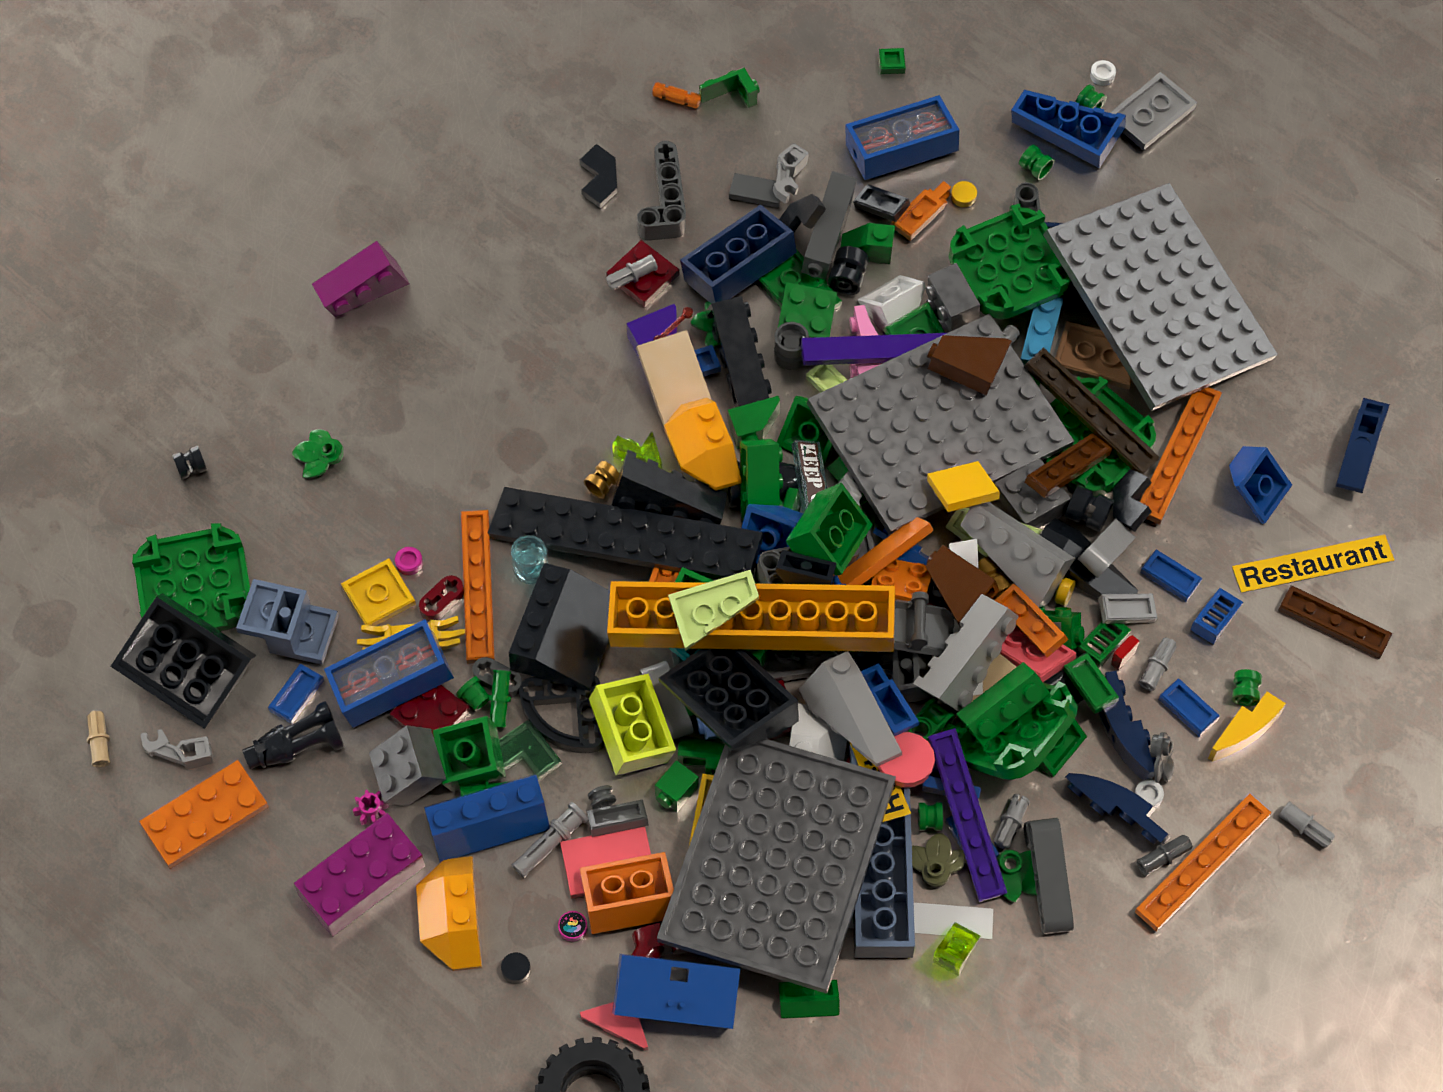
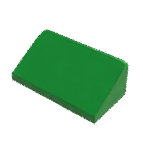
M831 980L827 993L790 982L779 983L781 1018L838 1016L840 1014L837 980Z

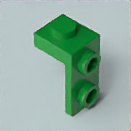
M745 67L739 70H732L726 75L716 79H709L699 85L701 103L738 90L747 107L750 108L757 105L758 93H760L759 85L755 79H751Z
M1045 606L1039 607L1052 622H1061V631L1068 638L1063 645L1071 650L1079 647L1085 636L1084 627L1081 626V612H1072L1069 607L1055 608V611L1045 610Z

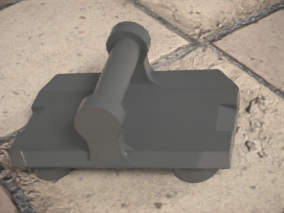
M914 592L911 601L895 599L894 649L940 657L946 649L944 642L950 634H953V615L944 607L927 605L929 595L926 592Z

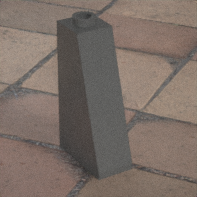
M832 171L822 201L826 210L814 225L804 256L801 273L826 280L850 211L857 178Z

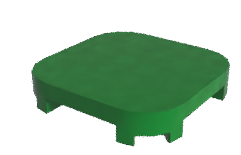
M1020 204L1011 205L1007 213L968 229L963 225L956 230L950 242L948 257L951 265L957 263L980 304V311L983 314H991L995 319L1011 318L1059 298L1071 286L1072 281L1043 236L1049 228L1045 223L1046 216L1040 209L1036 212L1030 208H1022Z
M1080 376L1076 377L1153 450L1156 442L1155 422L1149 415L1144 418L1107 387L1108 380L1099 376V379L1089 377L1080 379ZM1055 399L1050 403L1073 438V445L1092 434L1059 400ZM1065 450L1042 460L1043 463L1046 464ZM1111 452L1110 456L1066 485L1073 491L1080 485L1092 490L1095 497L1099 494L1104 496L1113 490L1130 468L1116 454Z
M211 523V529L160 539L157 538L156 534L146 538L147 541L139 547L136 554H133L132 559L141 618L156 596L163 593L219 631H226L237 627L251 587L245 550L239 534L223 527L221 523Z
M1060 681L1055 686L1043 683L1050 694L983 746L970 734L961 720L956 726L948 723L944 731L956 728L968 768L1001 779L1014 780L1032 773L1042 763L1077 716L1078 706L1067 686Z

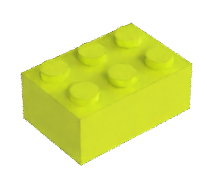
M649 673L596 685L589 701L615 775L668 763L675 753L676 747Z

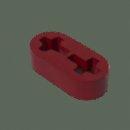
M453 575L446 576L421 598L419 609L423 619L427 621L441 619L462 599L464 587L461 579ZM449 586L453 588L454 586H456V592L454 593L453 591H449L447 593L446 587ZM436 604L437 610L430 609L427 611L426 605L434 606Z

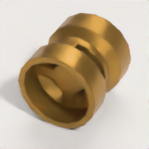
M601 461L596 466L595 472L589 474L583 482L585 487L594 496L604 499L609 493V488L616 485L619 472L610 463Z

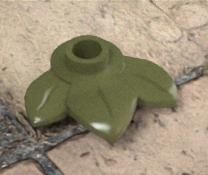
M943 833L932 836L928 840L926 847L912 846V867L922 872L924 881L933 887L945 885L951 874L960 871L966 862L963 850H952L949 838ZM936 869L941 870L939 873H932V872H931V871L936 870Z

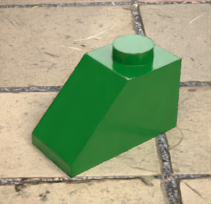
M867 223L843 233L840 247H857L867 253L869 262L890 264L895 226Z
M779 396L728 409L727 423L737 449H740V441L765 439L780 413Z

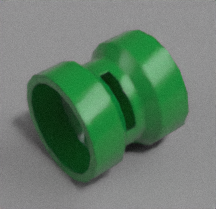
M1033 144L1022 154L1019 165L1025 170L1029 169L1032 171V175L1041 180L1049 173L1055 160L1049 155L1042 154L1041 149Z
M1250 669L1236 671L1233 681L1236 688L1232 691V701L1241 706H1256L1261 697L1258 688L1262 685V674Z

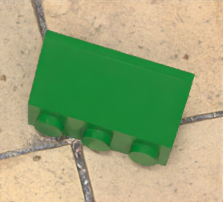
M839 483L816 493L790 533L786 543L794 553L837 563L835 575L839 576L846 569L873 524L845 486Z

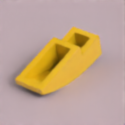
M1266 691L1252 712L1242 706L1213 746L1208 759L1213 762L1225 758L1257 740L1278 719L1286 703Z

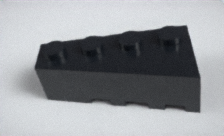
M740 296L712 303L705 312L708 320H714L711 332L714 341L721 343L722 348H719V358L723 368H728L729 371L726 374V380L734 406L739 407L768 399L769 395L772 394L769 380L764 379L762 369L765 368L762 354L757 353L755 343H758V337L755 328L750 327L748 318L751 317V310L748 302H744L743 297Z
M627 450L617 479L611 506H617L620 509H634L721 524L727 498L726 492L714 490L708 484L697 479L690 482L685 479L683 473L674 469L672 472H667L658 468V462L651 459L644 462L636 458L637 453Z

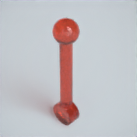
M685 307L682 315L663 333L656 335L653 341L666 337L685 318H691L693 309Z

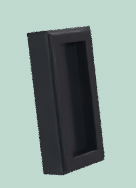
M869 184L864 187L853 201L855 208L897 222L910 206L909 198Z

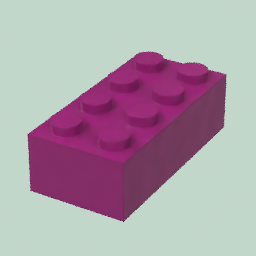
M386 813L295 881L294 886L299 897L329 934L334 937L425 867L421 852L390 815Z

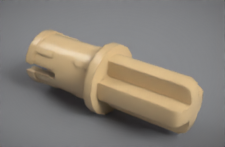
M92 711L87 716L89 729L87 743L91 747V763L93 767H106L111 763L107 743L110 740V736L106 734L104 713L102 711Z

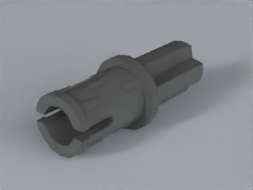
M1181 835L1165 845H1157L1156 850L1137 859L1138 868L1143 875L1147 876L1165 864L1171 865L1172 860L1192 849L1191 840L1188 836Z

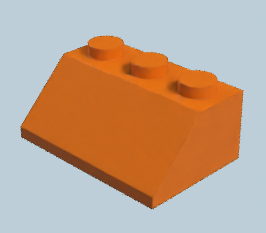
M665 852L580 868L592 934L663 921L674 890Z

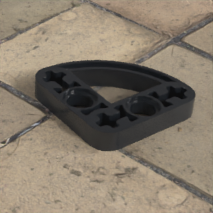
M597 676L595 677L593 685L591 687V694L595 689L596 685H600V681ZM530 677L522 681L519 687L522 710L527 721L538 735L552 745L571 752L594 753L603 748L604 741L596 718L589 719L582 715L583 709L591 707L589 698L586 699L584 689L566 685L568 687L567 692L563 695H556L552 692V688L554 685L559 684L557 682L538 677ZM543 685H547L548 696H544ZM529 687L535 688V696H529ZM576 702L579 737L565 734L553 728L540 716L535 706ZM594 726L596 738L593 744L589 743L588 727Z

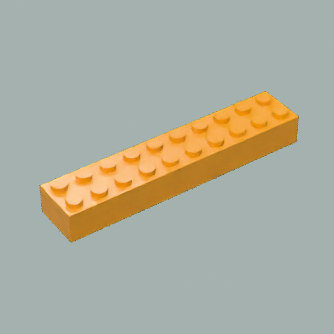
M611 581L607 626L610 647L684 648L668 595L705 583ZM755 584L759 594L757 601L690 647L699 649L894 652L895 586Z

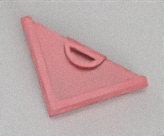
M614 1002L580 1012L582 1020H586L621 1040L624 1039L642 1048L643 1051L648 1050L640 1019L614 1015L612 1013Z

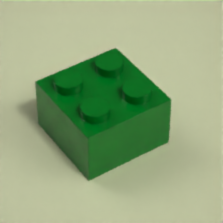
M484 716L433 730L434 741L446 776V780L442 784L452 792L460 790V786H474L484 784L485 781L492 782L506 778L497 726L489 717Z

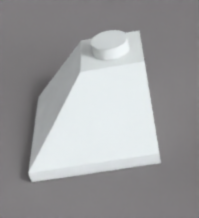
M899 275L859 298L858 302L860 305H865L869 317L881 331H884V327L919 307L926 286L923 281Z
M798 703L799 721L791 727L789 746L844 761L847 739L840 733L836 734L823 719H818L813 715L807 704Z

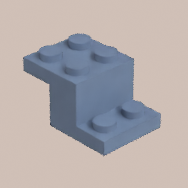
M253 579L236 629L238 633L265 639L269 653L323 665L339 614L336 610L311 605L306 590Z

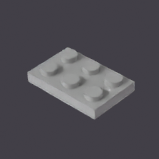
M1160 72L1110 113L1126 115V126L1122 133L1142 150H1145L1196 109L1197 102Z

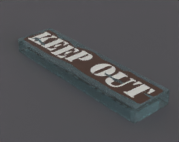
M795 440L792 443V452L802 512L804 513L816 493L827 489L820 442Z

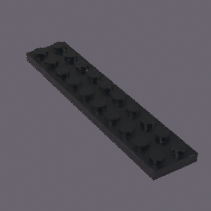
M504 487L488 531L491 539L650 568L655 567L678 573L683 567L704 577L717 580L751 570L753 574L764 539L763 533L759 531L634 509H620L617 506Z

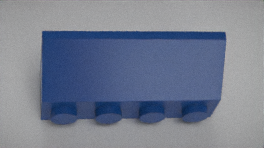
M535 774L424 807L439 862L550 829L544 799L537 775Z

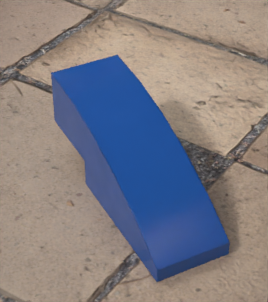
M879 663L861 671L894 736L919 725L917 717L893 679H888Z

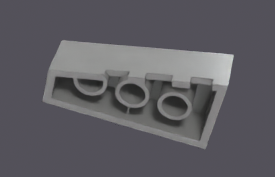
M990 502L971 506L960 525L973 539L977 538V544L1038 607L1045 606L1050 602L1075 559Z
M981 594L960 621L961 630L950 634L944 642L946 644L944 652L939 658L934 656L927 665L931 669L924 678L918 676L913 684L958 712L971 703L975 689L985 679L987 669L993 659L1000 654L1002 644L1007 635L1014 630L1019 616L1004 605Z

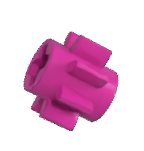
M365 790V794L361 798L355 797L356 804L359 807H355L353 813L354 816L361 815V825H365L366 822L374 823L386 814L383 809H387L389 804L384 803L383 800L381 801L382 795L380 791L374 794Z

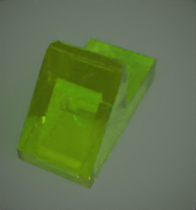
M652 431L641 447L630 438L624 439L620 436H617L612 443L613 457L624 461L627 450L637 453L636 458L644 462L648 459L658 462V468L662 469V461Z
M954 922L935 950L933 962L959 976L968 957L976 947L980 935Z

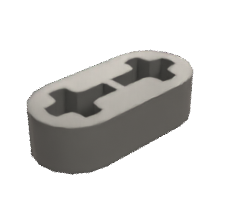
M483 657L474 663L473 676H477L481 680L480 684L492 690L493 670H511L509 667L491 658ZM487 667H490L491 674L486 673L484 676H481L480 669L485 670ZM511 671L510 681L513 679L515 687L509 686L508 696L511 698L519 695V687L522 683L520 674L515 671Z

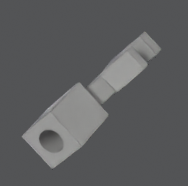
M795 143L778 155L776 165L778 170L773 192L775 197L785 204L790 199L788 192L794 196L797 194L799 186L793 178L807 165L809 156L807 151Z
M162 729L157 730L158 739L153 742L149 741L147 732L141 733L142 746L151 757L158 756L184 765L187 770L214 763L208 736L181 740L177 746L170 744ZM196 751L195 756H187L185 758V752Z

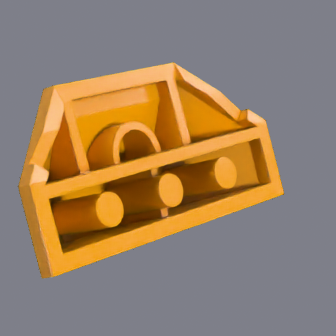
M703 398L681 404L664 425V430L680 469L695 479L709 484V487L714 490L741 484L742 480L734 445L716 402L709 398Z
M473 856L443 860L416 885L420 943L444 962L452 971L482 968Z

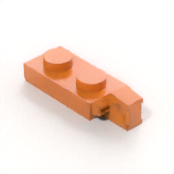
M943 181L934 191L924 189L910 203V206L898 221H892L891 225L895 226V230L911 241L947 205L948 201L946 200L951 195V186Z

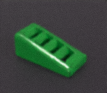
M1102 621L1079 645L1076 655L1080 657L1082 654L1088 653L1100 669L1131 632V629L1123 623L1111 624L1121 632L1118 635L1107 627L1109 624H1103ZM1103 631L1106 632L1108 635L1113 637L1114 640L1111 641L1101 633ZM1096 639H1100L1105 644H1107L1108 647H1104L1102 644L1097 642ZM1093 645V646L1096 647L1098 650H1100L1102 653H1101V654L1097 653L1095 650H1093L1092 648H1090V646Z

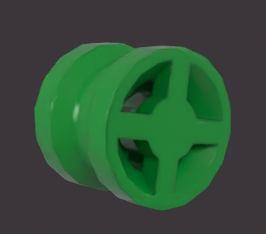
M1089 84L1079 93L1075 102L1079 103L1080 106L1102 109L1107 96L1096 92L1095 87Z
M924 802L918 803L919 831H925L927 828L942 831V802H936L934 805H927Z

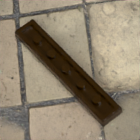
M1044 347L1025 364L1024 368L1094 435L1113 448L1112 452L1130 469L1144 475L1160 459L1147 444Z

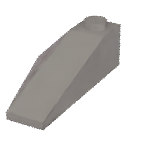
M849 651L823 662L799 688V692L811 713L818 719L821 718L828 723L836 734L840 733L851 742L852 747L876 767L902 755V751Z

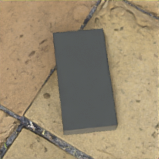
M734 173L729 199L779 208L781 202L775 197L773 192L776 180Z
M643 799L587 811L592 837L649 826Z

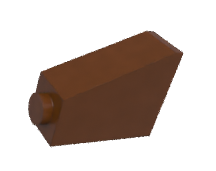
M942 335L939 343L933 342L928 352L927 358L931 359L928 369L987 396L1012 340L1007 338Z
M944 545L938 551H934L927 560L926 568L960 629V621L981 594L993 599L999 591L995 579Z

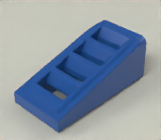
M1219 588L1194 620L1190 630L1214 645L1243 605V601ZM1223 598L1234 606L1231 608L1219 601V599ZM1214 606H1219L1223 610L1227 611L1228 614H1224L1223 612L1216 609ZM1212 612L1213 614H1215L1223 620L1219 621L1218 619L1211 616L1209 613ZM1207 619L1211 623L1215 624L1217 628H1214L1213 626L1209 625L1204 620Z

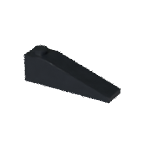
M1056 518L1044 527L1040 536L1075 558L1064 578L1074 580L1076 588L1096 599L1102 594L1138 593L1139 590L1113 564L1097 578L1078 560L1082 553L1092 544L1079 530Z

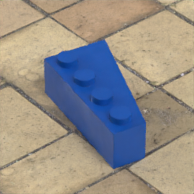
M1028 90L1022 92L1011 109L1012 123L1098 168L1101 167L1126 126L1125 114H1112L1105 112V109L1097 107L1092 109L1080 106L1077 102L1069 101L1068 103L1056 100V97Z

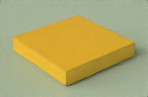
M979 461L927 474V482L947 512L1000 499V491Z
M390 558L341 583L342 589L364 625L377 626L416 605L414 597Z

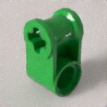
M932 697L916 715L919 725L909 729L908 732H922L925 735L923 738L929 742L928 736L943 732L948 723L952 724L956 714L954 712L949 713L937 703L938 699Z

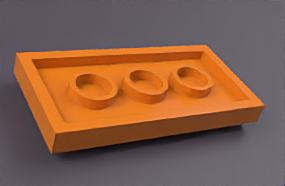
M236 760L139 822L169 869H172L269 808L239 760Z

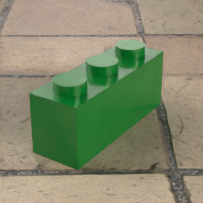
M772 439L740 441L742 522L749 504L783 506L782 500H780L783 477L779 473V463L783 460V452L781 446Z
M1022 662L959 711L957 716L967 730H969L970 734L983 746L1047 697L1050 692L1038 675L1027 664Z

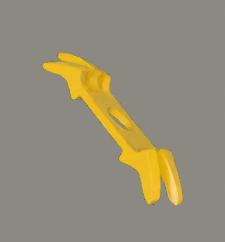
M458 616L446 620H430L428 622L437 640L441 641L439 645L442 650L459 645V637L465 635V629L442 631L459 623ZM390 624L383 626L361 625L362 632L382 637L357 639V645L365 646L362 648L363 650L414 624L395 626Z

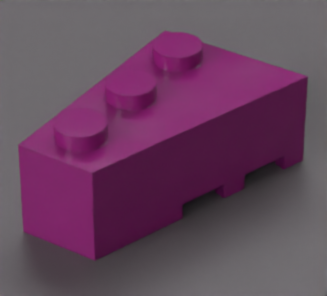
M375 241L312 283V286L323 306L334 317H337L405 287L410 283L398 262L378 241Z

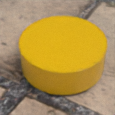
M960 181L953 186L951 199L955 205L969 207L975 203L977 189L972 183Z
M1064 578L1061 581L1055 597L1057 604L1067 606L1075 587L1074 580Z

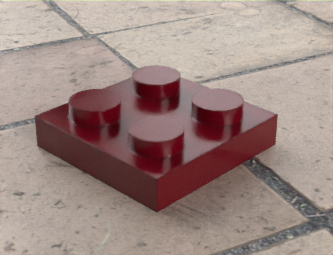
M640 240L606 272V277L625 268L627 263L633 264L648 255H652L658 269L638 278L636 283L632 281L620 287L621 290L635 301L646 307L680 275V269L644 241Z
M439 685L398 705L390 713V717L401 727L408 725L429 728L433 734V730L458 724L470 712V707L444 686Z

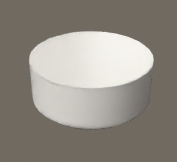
M1097 61L1092 65L1090 78L1097 85H1110L1115 79L1116 68L1109 61Z
M1150 779L1141 781L1134 792L1155 808L1161 804L1164 797L1162 786Z

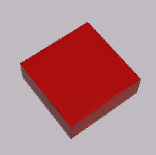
M1133 635L1129 636L1114 652L1111 665L1119 671L1136 653L1140 641Z

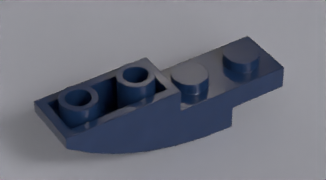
M1363 398L1348 442L1336 487L1363 494L1390 404Z
M1117 671L1105 672V678L1119 696V699L1114 704L1098 712L1104 730L1124 763L1140 779L1152 780L1156 757H1152L1150 754L1149 746L1151 739L1149 731L1143 728L1141 720L1133 721L1131 707L1125 704L1123 697L1126 695L1123 680L1118 679Z
M1068 773L1065 776L1071 782L1067 787L1080 798L1083 794L1088 796L1092 800L1089 805L1100 815L1103 816L1107 812L1110 816H1113L1120 808L1122 811L1119 813V816L1131 826L1135 822L1144 828L1141 834L1153 844L1158 840L1164 845L1171 837L1149 818L1156 808L1129 789L1114 782L1086 774Z

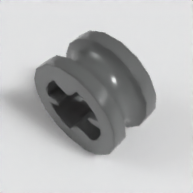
M600 786L588 793L589 800L593 801L591 804L592 809L611 806L616 802L615 795H611L613 792L612 786Z

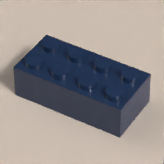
M759 205L680 259L684 281L711 304L728 300L797 253L794 232L766 208Z

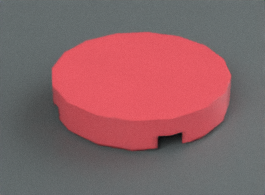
M903 732L894 736L902 751V755L878 766L879 771L896 776L895 785L899 787H915L924 783L931 774L935 764L934 750L930 743L922 736L911 732Z

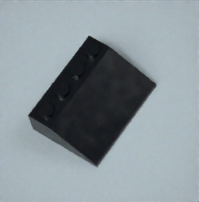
M544 563L509 650L510 670L590 691L609 641L607 626L610 590L571 569Z
M162 593L156 596L110 667L205 729L240 681L256 655Z
M700 649L659 677V682L731 750L776 737L799 721L798 700L743 649Z

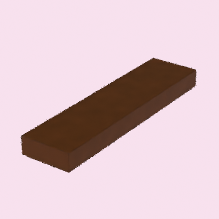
M1092 433L1027 475L1024 483L1046 498L1110 456L1113 448Z
M1290 585L1278 611L1378 659L1381 658L1393 634Z

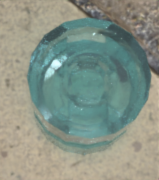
M526 535L520 537L511 547L513 571L519 581L526 584H535L543 564L548 563L545 543L536 536Z

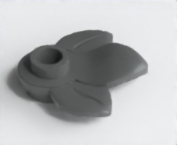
M1161 732L1160 735H1153L1150 746L1151 756L1156 757L1154 765L1155 783H1158L1162 776L1165 782H1169L1174 773V762L1171 758L1173 742L1167 733Z

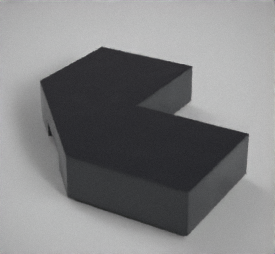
M595 144L579 159L580 165L595 175L581 189V194L601 209L618 193L616 159L605 149Z
M810 194L791 203L779 220L794 233L801 223L807 228L812 229L826 208L817 196Z
M1129 469L1113 488V518L1135 532L1152 512L1147 505L1137 501L1152 482L1147 476Z

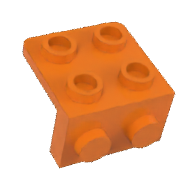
M896 559L874 575L871 585L895 586V599L911 601L914 592H928L931 576L924 564Z

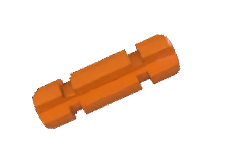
M660 82L654 84L652 90L654 97L661 99L666 97L665 100L682 105L687 103L688 107L695 109L700 105V94L694 92L688 94L687 90L670 85L665 87L666 84Z

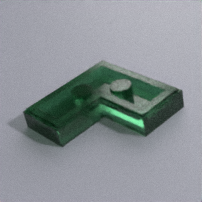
M529 719L499 739L505 771L523 760L530 770L537 775V779L541 780L562 765L560 758Z

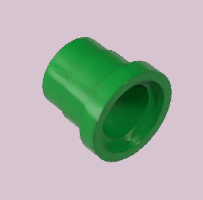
M477 676L468 680L456 693L459 699H464L475 711L481 709L489 699V694L481 686V680Z

